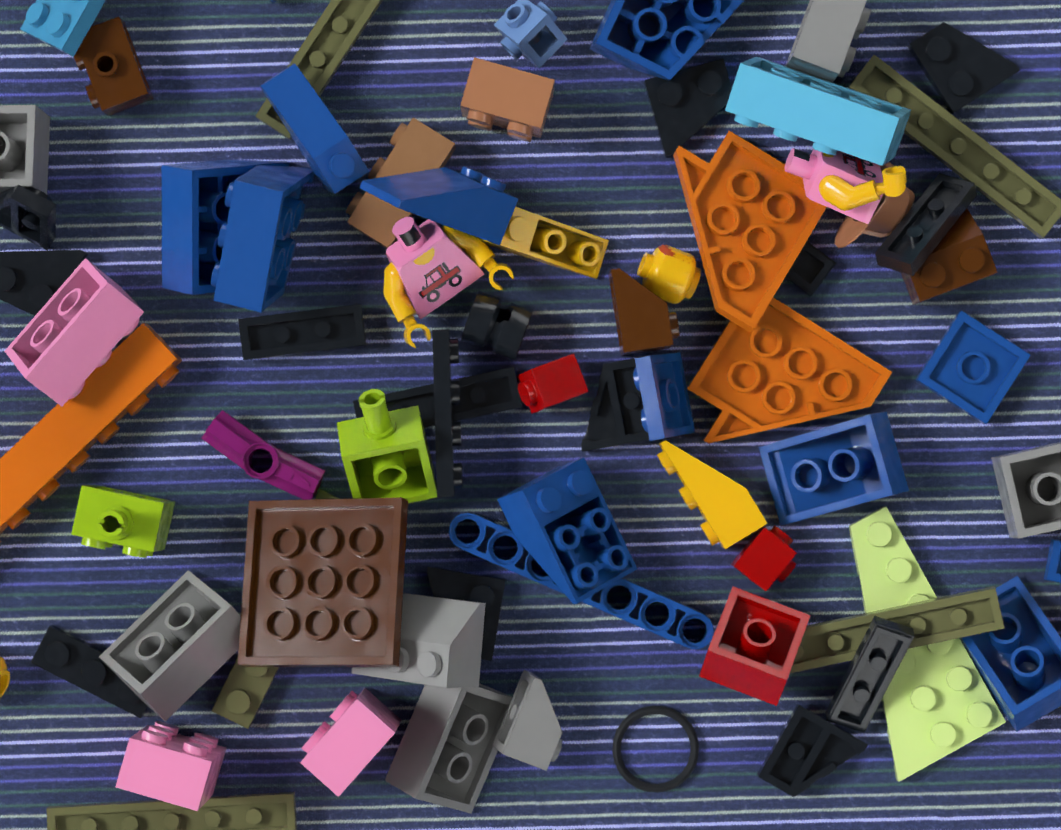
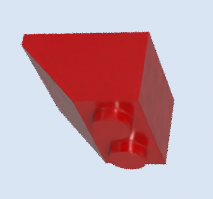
M733 586L709 645L699 677L777 706L811 615Z

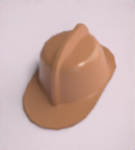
M890 162L886 163L884 166L880 165L881 171H883V169L894 165ZM907 187L897 197L883 194L869 224L846 216L836 233L834 244L838 248L846 247L861 234L879 238L889 236L911 209L915 200V194Z

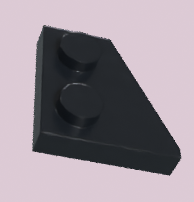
M945 22L907 46L951 114L1020 71L1019 67L1013 62Z
M724 58L679 70L671 80L659 77L644 80L665 158L672 156L678 146H682L726 107L732 87Z
M20 185L14 186L0 193V226L48 251L56 238V204L52 202V199L47 194L38 189L28 190Z
M82 250L0 252V300L35 316L80 263L87 258L88 253Z
M634 358L603 364L598 382L599 388L590 411L589 424L585 438H583L581 443L582 452L649 439V435L644 430L641 422L643 402L641 392L637 390L634 383L633 372L636 368Z
M428 566L427 576L434 597L486 603L481 659L492 661L506 579Z
M797 704L758 771L757 776L795 797L809 788L819 778L825 777L836 770L837 766L852 756L859 755L865 751L868 744Z

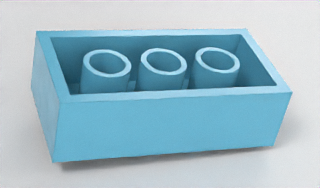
M754 57L740 63L725 111L735 114L734 121L740 124L758 128L759 123L774 128L773 134L780 138L797 141L798 137L814 142L812 148L822 153L836 155L838 150L884 166L896 156L911 113V109L760 57Z

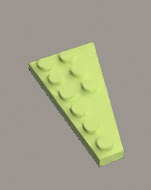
M883 506L849 525L865 613L937 598L887 506ZM960 638L909 648L881 700L883 702L888 739L894 760L895 776L898 782L1006 723Z

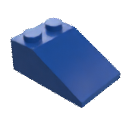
M466 166L462 167L461 172L442 167L362 180L360 189L399 209L499 246L518 202V198L504 192L507 184Z
M887 411L869 414L758 447L780 526L909 491Z
M1017 575L996 588L1005 629L960 638L993 698L1016 732L1061 706V637Z

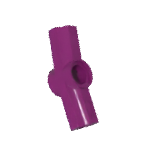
M224 410L214 418L201 438L245 470L246 474L252 478L260 479L303 500L314 498L326 470L266 442ZM259 449H266L270 452L273 459L271 468L264 473L258 472L252 465V456Z

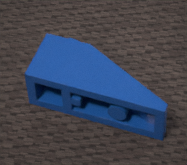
M292 64L260 85L325 190L336 194L369 172L346 133L296 64Z

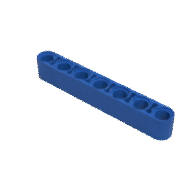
M471 512L459 514L450 523L449 536L453 544L458 548L563 593L549 575H539L534 572L531 567L533 557L517 540L510 528ZM470 519L477 523L480 533L475 541L467 543L458 538L456 527L460 521ZM500 536H510L516 541L518 549L513 557L503 559L494 552V542ZM625 578L617 580L581 601L690 649L704 648L713 638V624L705 614ZM617 585L625 586L630 591L629 602L621 608L612 607L607 601L609 590ZM653 602L665 604L668 610L667 618L660 624H651L645 618V610ZM697 618L704 622L705 633L702 638L691 641L684 637L683 627L688 620Z

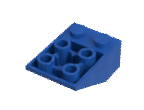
M584 457L558 466L497 499L514 536L573 604L583 601L637 570Z

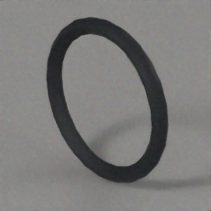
M647 706L630 713L621 722L613 739L612 754L619 773L628 783L646 792H663L681 785L690 776L698 760L699 744L697 734L685 716L665 706ZM651 714L665 715L679 722L685 729L691 746L690 757L684 770L676 778L660 784L646 783L634 777L625 767L621 756V741L627 728L635 720Z

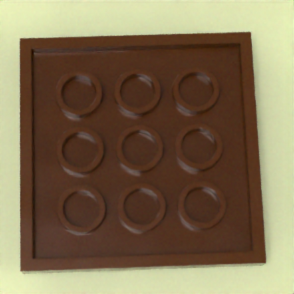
M397 497L249 501L237 665L242 667H399L408 500Z

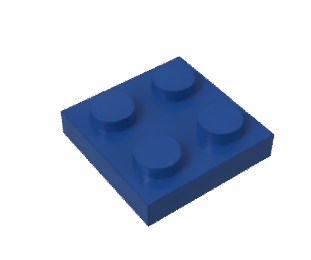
M959 311L915 381L982 424H987L1029 359L1030 354L965 312Z
M681 352L634 358L636 368L633 372V378L637 390L641 392L643 402L641 422L644 430L649 435V441L695 433Z

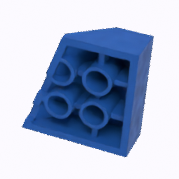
M611 0L589 49L624 67L665 80H671L745 0Z
M216 160L161 165L162 288L190 295L215 292L216 287L211 286V276L215 264L221 260L223 248L218 246V236L224 222L227 223L230 207L225 206V196L229 184L257 165L289 166L290 162Z
M257 165L229 184L225 196V206L230 207L227 223L224 222L218 236V246L223 248L221 260L215 264L211 276V286L216 287L213 301L263 312L284 294L296 248V241L291 239L290 235L291 231L295 232L297 230L300 220H303L306 204H303L300 196L303 185L307 182H313L315 173L312 168Z

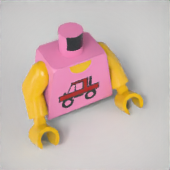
M793 148L787 157L784 167L785 172L803 178L807 198L866 224H869L883 194L890 197L900 196L905 191L907 183L906 171L903 166H891L881 171V167L878 164L838 150L836 155H829L815 149L809 154Z
M405 217L397 221L393 226L392 232L398 241L386 250L390 264L384 270L383 294L398 323L403 322L406 327L404 331L405 342L414 348L416 346L411 340V333L414 329L421 328L427 341L431 339L430 330L425 325L417 323L414 316L417 314L420 319L424 318L485 275L481 268L485 267L487 269L490 284L495 289L503 290L501 285L493 278L496 271L505 270L514 279L510 266L505 263H497L493 259L495 254L478 237L445 225L441 226L439 223L429 219L418 226L412 217Z

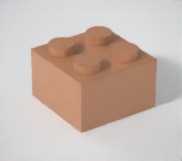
M474 57L460 105L462 116L468 119V125L491 131L492 126L495 125L506 128L509 137L531 142L532 136L538 138L542 136L554 93L555 80Z

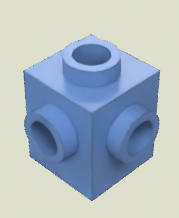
M517 0L494 24L504 37L500 42L502 47L516 60L523 56L538 68L568 40L554 23L558 19L557 16L541 1L534 5L529 0Z

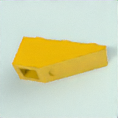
M519 207L514 209L500 246L481 239L489 246L593 279L598 278L609 242L607 239Z
M663 440L658 443L663 450L657 454L658 459L669 476L676 472L684 486L678 491L691 511L697 507L701 512L705 522L700 524V527L712 546L719 542L723 549H727L768 524L745 487L670 442Z

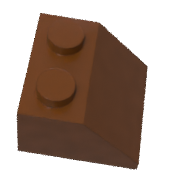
M966 209L915 275L911 276L905 273H901L914 305L998 272L982 231L968 209Z
M620 268L611 269L609 282L621 356L672 347L674 345L673 339L680 336L676 312L669 313L668 305L665 301Z

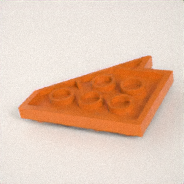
M728 131L709 163L681 146H678L673 156L715 311L752 333L827 207L806 197L803 178L785 172L784 163L733 132Z
M773 297L752 333L732 321L728 322L687 387V390L721 411L703 439L704 442L709 444L871 407L892 374V371Z

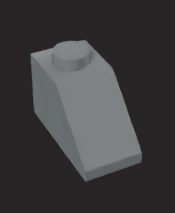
M523 670L492 746L503 755L547 771L550 762H554L560 754L562 748V739L560 738L563 732L542 680L532 672Z

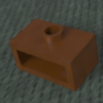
M118 16L90 27L74 55V60L80 71L86 69L91 84L86 85L85 88L93 108L100 107L102 112L110 116L153 100L154 97L125 22Z

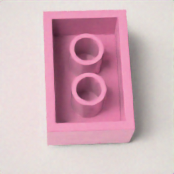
M85 258L4 352L26 380L60 406H63L68 399L76 397L85 385V380L94 369L101 367L108 361L112 354V349L120 339L135 330L144 311L121 286Z
M366 688L359 695L352 690L329 716L335 722L330 726L324 721L301 748L307 754L300 763L338 797L396 733L402 721Z
M155 721L154 726L147 725L129 738L115 787L198 811L214 793L226 747L217 745L219 739L202 733H195L194 737L178 734L179 727Z

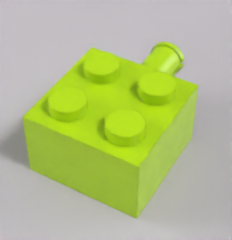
M370 389L363 392L359 397V405L362 408L363 417L337 422L341 458L353 499L402 497L408 500V503L437 498L434 468L419 406L388 411L384 392L378 389Z
M96 484L82 485L71 535L82 537L81 545L106 549V547L112 548L113 544L123 546V554L141 558L152 557L153 552L165 550L175 501Z

